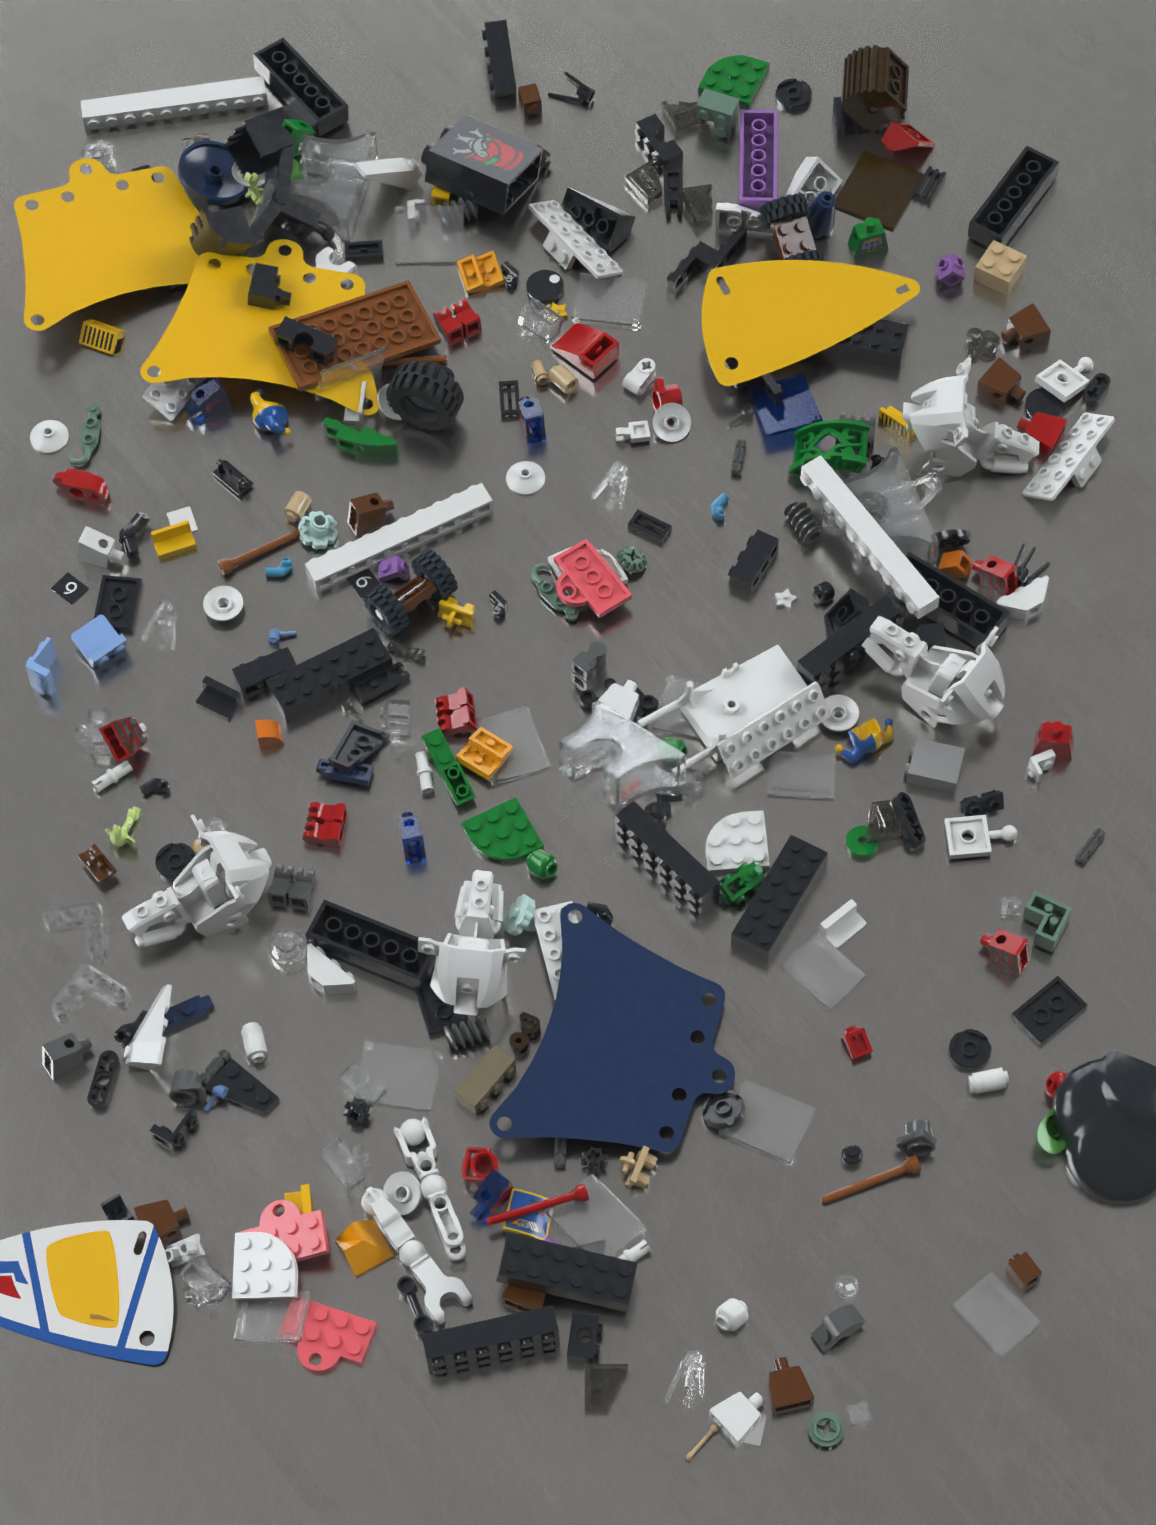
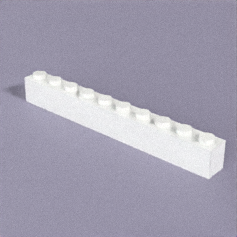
M264 76L81 100L82 119L85 130L268 105Z
M820 455L801 467V482L811 489L814 498L821 501L825 511L835 518L838 527L845 530L849 540L855 542L860 553L870 560L873 569L880 572L884 582L894 589L898 599L904 601L908 611L919 619L938 608L939 596L824 458Z
M482 483L472 485L467 490L455 493L443 501H437L430 507L420 509L408 517H402L390 525L382 526L379 530L367 533L353 542H347L344 546L330 550L318 558L310 559L305 563L306 574L315 590L320 591L378 564L381 560L396 556L492 512L493 500Z

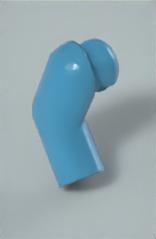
M722 493L711 504L712 516L718 520H721L726 514L723 506L729 500V497L725 493Z
M285 557L282 559L280 566L266 567L265 576L284 577L293 568L292 560Z

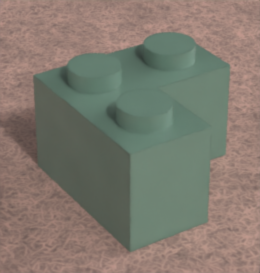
M704 89L697 103V117L714 122V134L731 139L739 123L740 99Z
M1035 890L1025 906L1023 918L1039 925L1033 944L1053 952L1070 920L1072 907Z

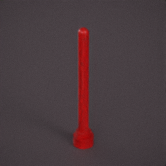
M585 1184L577 1185L575 1189H572V1192L490 1216L486 1219V1223L491 1226L573 1200L580 1203L589 1201Z

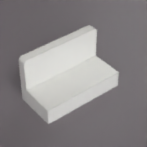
M362 381L358 413L345 407L344 424L364 425L365 415H362L363 409H366L367 398H364L366 381Z
M852 899L820 923L819 933L835 949L841 947L867 925V922L856 912L857 904Z

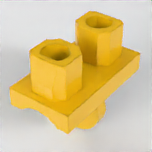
M450 596L446 600H440L438 617L447 621L448 628H453L456 624L471 629L475 612L474 605L467 603L464 607L459 606L456 598Z

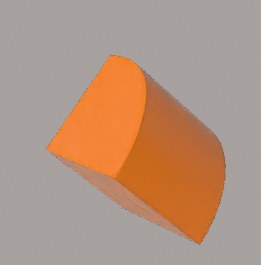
M963 550L946 552L942 555L938 569L951 577L966 578L969 575L973 560Z
M269 719L255 720L260 748L284 744L280 723Z

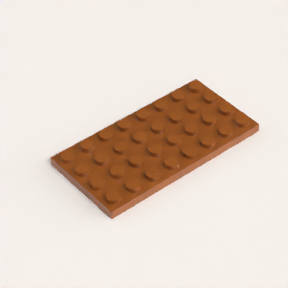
M408 280L294 318L300 323L313 326L321 332L338 338L337 350L327 367L310 360L311 346L306 343L296 345L292 352L277 345L276 347L299 391H303L441 344V338ZM281 323L268 327V332L274 342L275 333Z

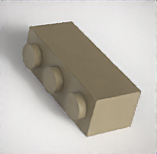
M494 1045L455 1091L456 1101L475 1115L479 1110H484L489 1103L490 1097L493 1094H498L503 1086L502 1083L507 1078L510 1079L516 1072L515 1059Z

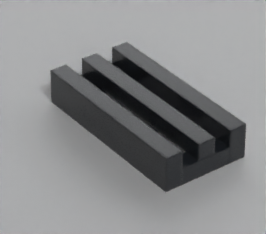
M929 166L914 191L913 198L931 204L946 178V172L940 173L939 169L933 170V167ZM932 175L931 178H930V180H929V182L927 183L925 189L923 190L922 194L920 195V192H921V190L923 189L925 183L927 182L929 176ZM938 177L939 179L928 197H925L934 180Z
M382 240L344 242L346 262L383 260Z
M518 380L499 381L501 418H505L507 415L509 417H513V415L519 417ZM507 386L509 410H505L503 387ZM511 386H515V410H512Z
M637 509L628 523V528L663 544L664 539L667 538L668 533L672 530V525ZM637 518H640V519H642V520H645V521H647V522H649V523H645V522H643V521H641V520H639V519H637ZM653 525H655V526H657V527L663 529L664 531H662V530H660V529H658V528L653 527Z

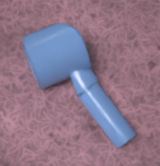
M274 628L269 632L268 642L277 644L280 637L297 636L296 631L280 632Z
M223 1085L214 1087L212 1090L213 1095L204 1109L209 1111L218 1097L221 1099L226 1097L229 1089Z

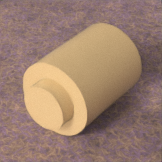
M553 366L549 371V380L565 394L571 393L577 387L579 380L564 366Z
M295 491L283 511L285 517L291 522L301 521L312 499L304 492Z

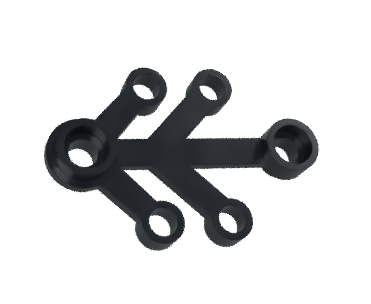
M608 678L604 681V689L606 691L609 688L607 684L616 683L614 679ZM637 687L635 692L639 695V706L633 721L638 716L643 714L649 715L659 708L658 700L654 696L644 695ZM585 690L580 694V704L585 708H591L600 697H596L595 693L591 690ZM600 718L602 727L607 728L612 725V723L603 722V719Z

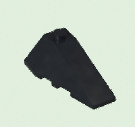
M570 187L567 188L562 202V206L573 219L583 226V230L588 232L599 246L609 251H613L630 235L636 218L619 208Z

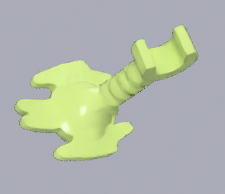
M247 172L244 180L250 184V188H248L245 197H251L256 205H258V203L262 202L260 198L264 188L257 185L260 179L258 174Z
M134 806L132 809L129 808L127 819L122 828L114 825L112 831L105 829V833L110 836L113 845L122 847L126 843L129 845L135 844L136 841L128 835V832L134 821L138 820L141 813L140 808Z

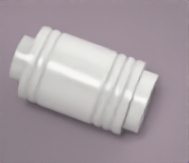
M257 1022L247 1023L242 1027L241 1031L247 1059L254 1063L262 1062L268 1056L262 1027Z
M1002 1067L972 1073V1076H968L971 1093L981 1094L1005 1089L1006 1084L1009 1083L1007 1071H1003Z

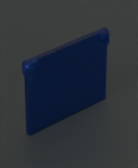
M803 373L775 381L777 385H781L784 392L782 404L776 407L761 385L748 388L767 437L797 430L806 425L823 421Z

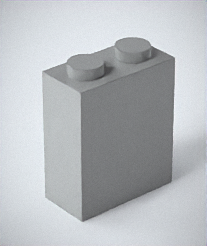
M917 738L915 745H911L909 757H912L911 763H906L904 774L908 775L907 783L955 793L965 748Z

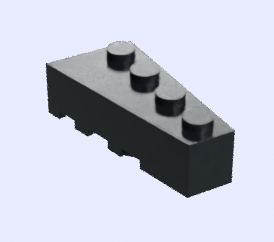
M507 21L484 22L485 29L481 31L482 39L486 42V46H484L485 57H488L489 63H486L487 74H491L492 79L489 80L490 91L494 92V97L516 95V82Z

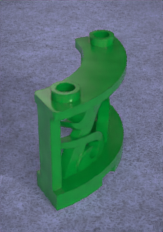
M825 420L801 427L793 433L792 438L795 439L793 464L788 467V474L800 478L801 467L820 455L830 467H833V470H844L858 474L867 465L868 458H866L870 425L860 420ZM828 435L833 436L841 443L833 446L828 453H822L816 447ZM856 436L861 437L860 443H854L857 441ZM854 450H859V455H855Z

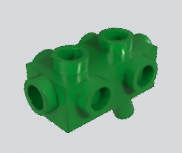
M753 861L748 865L745 862L736 869L738 873L733 876L728 874L720 880L721 900L723 902L728 901L729 904H732L734 901L736 904H739L747 898L745 894L748 891L756 892L765 878V871L759 864L756 865ZM729 887H734L736 892L732 894Z

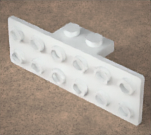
M550 200L528 205V209L550 230L543 247L565 269H571L577 258L597 279L623 273L618 263L607 255L606 251L572 219L570 214L562 209L558 202Z
M186 378L152 383L142 397L169 421H172L191 398L192 394L189 395V393L200 387L206 378Z
M1083 413L1023 490V496L1053 501L1070 479H1072L1075 487L1082 488L1102 462L1095 446L1115 422V418L1113 416Z
M813 682L717 743V747L732 778L737 777L831 716L819 684Z
M572 901L535 909L532 912L554 1000L556 999L560 980L563 951L560 915L562 909L566 905L573 903ZM575 910L570 911L568 914V919L572 923H578Z

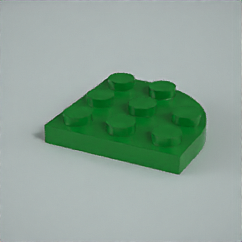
M744 55L722 58L707 69L698 86V92L703 93L704 89H709L740 99L739 105L749 108L770 68V63Z
M516 797L461 822V827L472 846L486 858L490 857L501 860V862H515L527 858L535 850H544V844Z

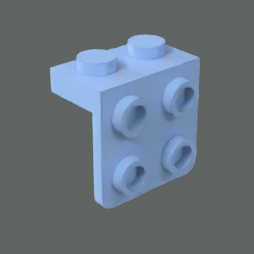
M104 615L97 616L71 635L72 641L92 668L97 665H103L113 654L121 653L125 649L127 642L123 634H117Z
M49 637L39 644L36 653L27 660L26 670L31 686L40 694H47L52 697L56 692V688L49 668L57 656L53 641Z

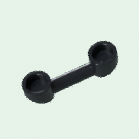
M403 1276L398 1280L397 1288L403 1296L408 1298L415 1314L414 1328L420 1334L428 1333L432 1329L433 1323L428 1316L424 1315L416 1297V1283L411 1277Z

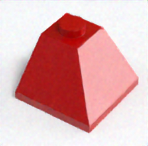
M892 122L880 140L885 144V148L893 153L895 151L905 152L934 148L936 145L909 123Z

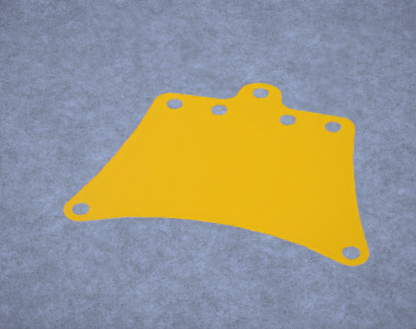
M80 159L71 164L69 168L70 180L66 185L23 195L14 202V209L22 238L25 265L24 323L31 330H45L75 311L117 295L152 287L189 284L199 257L193 250L189 237L193 235L190 225L195 222L197 216L201 217V215L190 201L175 173L168 167L159 166L122 174H112L105 169L101 162L95 159ZM88 164L92 166L93 171L90 174H83L80 171V166ZM154 173H161L164 176V181L156 183L151 177ZM119 180H125L128 182L129 187L126 190H119L116 187V183ZM64 192H71L74 195V200L65 202L62 200L61 195ZM28 200H35L39 206L35 210H29L25 204ZM208 263L211 269L220 268V266ZM246 267V272L251 275L250 270ZM33 315H41L44 318V323L34 325L31 322V317Z
M287 239L273 241L267 247L265 254L257 258L222 255L214 252L203 253L196 261L187 290L170 324L156 347L143 363L140 374L145 381L150 383H161L186 378L222 377L258 380L298 389L268 332V327L281 323L285 316L294 319L365 295V282L363 278L355 274L309 266L303 259V251L300 245ZM287 245L292 249V252L288 256H283L279 253V247ZM218 259L221 262L220 268L211 269L208 266L209 260ZM260 263L278 267V275H281L278 288L292 294L290 306L275 305L274 310L248 305V292L253 275L246 272V266ZM306 273H312L316 276V281L308 284L303 280V276ZM349 279L353 281L354 286L352 289L345 290L341 287V281ZM156 366L160 368L161 373L157 377H151L147 373L148 368ZM371 367L304 390L331 399L358 413L362 381H366L364 398L372 400L373 406L371 409H363L362 415L375 414L380 408Z

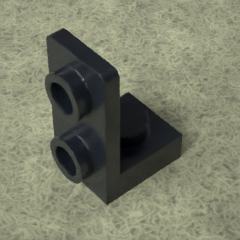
M190 1108L173 1133L165 1126L159 1127L154 1124L149 1130L152 1139L174 1151L185 1140V1134L189 1128L192 1129L196 1125L198 1120L196 1109Z

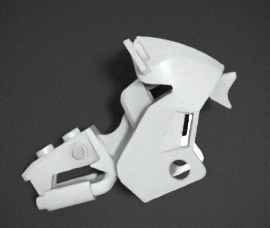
M970 357L958 365L956 370L957 376L935 380L914 391L911 399L916 403L922 404L921 406L913 403H903V420L908 424L906 430H914L929 459L923 465L924 472L960 477L973 470L977 460H979L982 467L991 470V472L1021 474L1027 473L1028 462L1039 454V441L1026 433L1015 431L1007 425H999L998 422H992L981 429H977L978 420L975 417V407L967 403V393L965 392L971 368ZM931 451H935L937 458H933ZM994 451L1000 454L1018 455L1019 460L995 458L993 460L989 457H993ZM943 465L942 468H934L933 466Z
M878 616L869 629L871 633L870 638L868 637L862 643V646L865 648L864 651L886 673L888 672L896 677L905 675L907 680L901 687L902 698L931 727L935 728L938 722L959 725L976 723L986 719L993 720L1004 706L994 697L996 696L1000 699L1005 697L1003 673L998 660L988 647H993L996 643L998 627L995 626L987 639L976 648L975 651L978 654L976 655L972 652L936 645L928 650L927 643L921 641L917 634L913 632L908 633L882 616ZM878 644H884L894 653V656L901 661L899 666L895 664ZM955 677L958 679L961 678L960 681L954 683L951 687H949V685ZM931 693H934V694H936V695L942 697V699L938 698L937 696H935V695H933V694H931Z
M194 814L190 817L199 831L198 841L205 848L197 853L174 880L173 888L169 887L164 892L158 891L154 893L151 899L132 908L122 916L129 932L135 933V942L138 947H148L176 939L177 936L184 932L187 923H192L196 931L204 936H210L248 923L249 920L246 915L260 899L269 876V868L272 865L267 851L264 848H260L250 852L258 844L237 833L228 831L204 833L207 829L201 819L197 821ZM225 870L226 893L229 897H234V899L214 909L227 900L217 877L221 871ZM173 919L176 922L173 926L170 925L146 932L148 927L157 923L169 922Z
M475 870L472 875V881H464L463 886H461L454 914L455 925L459 930V935L448 933L444 942H437L430 938H418V952L436 955V963L430 984L431 988L444 1003L454 1005V1013L477 1015L479 1008H487L497 1003L507 995V963H525L526 949H505L504 939H493L503 923L504 891H502V885L493 884L494 875L490 871Z

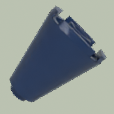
M823 191L807 203L810 211L807 220L813 238L829 235L835 225L836 198L831 192Z

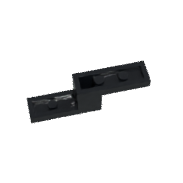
M740 227L736 232L734 231L729 241L723 244L719 251L702 241L696 247L693 246L689 251V255L679 262L677 269L668 275V291L674 294L695 268L708 275L711 270L726 266L747 241V229Z
M729 357L725 360V366L730 370H734L738 367V361H735L733 357ZM771 372L734 385L738 390L758 381L775 407L782 404L783 389L780 384H776Z

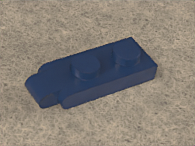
M330 758L328 760L320 759L316 772L323 774V777L369 786L374 771L373 765L359 763L347 773L329 766Z
M197 995L170 1007L168 1012L164 1014L168 1024L163 1034H168L207 1016V1011L214 1008L210 996L206 995L201 998L200 995Z

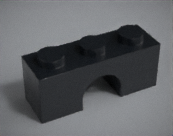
M656 114L636 122L635 136L637 140L644 144L647 154H651L655 165L660 167L663 173L664 170H670L683 164V151L674 139L668 142L659 141L665 138V126Z
M285 316L275 333L274 344L292 352L296 345L306 343L311 346L310 360L327 367L337 350L338 338Z

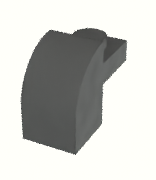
M853 1304L845 1305L822 1319V1324L811 1335L823 1352L832 1348L842 1337L851 1336L866 1321Z

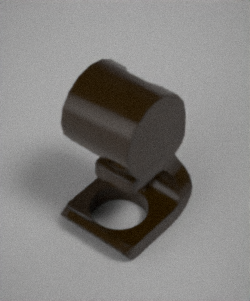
M522 1012L519 1015L520 1021L533 1028L529 1029L522 1026L521 1032H515L510 1036V1050L515 1055L525 1054L530 1047L529 1037L533 1038L541 1033L540 1020L526 1012Z

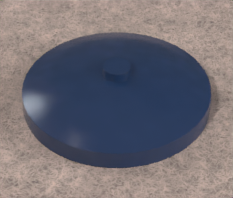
M201 141L187 147L180 157L177 171L183 187L195 198L209 204L228 205L238 202L246 195L250 187L241 185L233 177L232 166L235 161H233L234 158L231 157L229 149L223 150L222 146L224 143Z

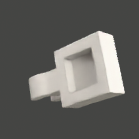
M648 421L628 422V428H616V442H623L630 438L631 443L650 441Z

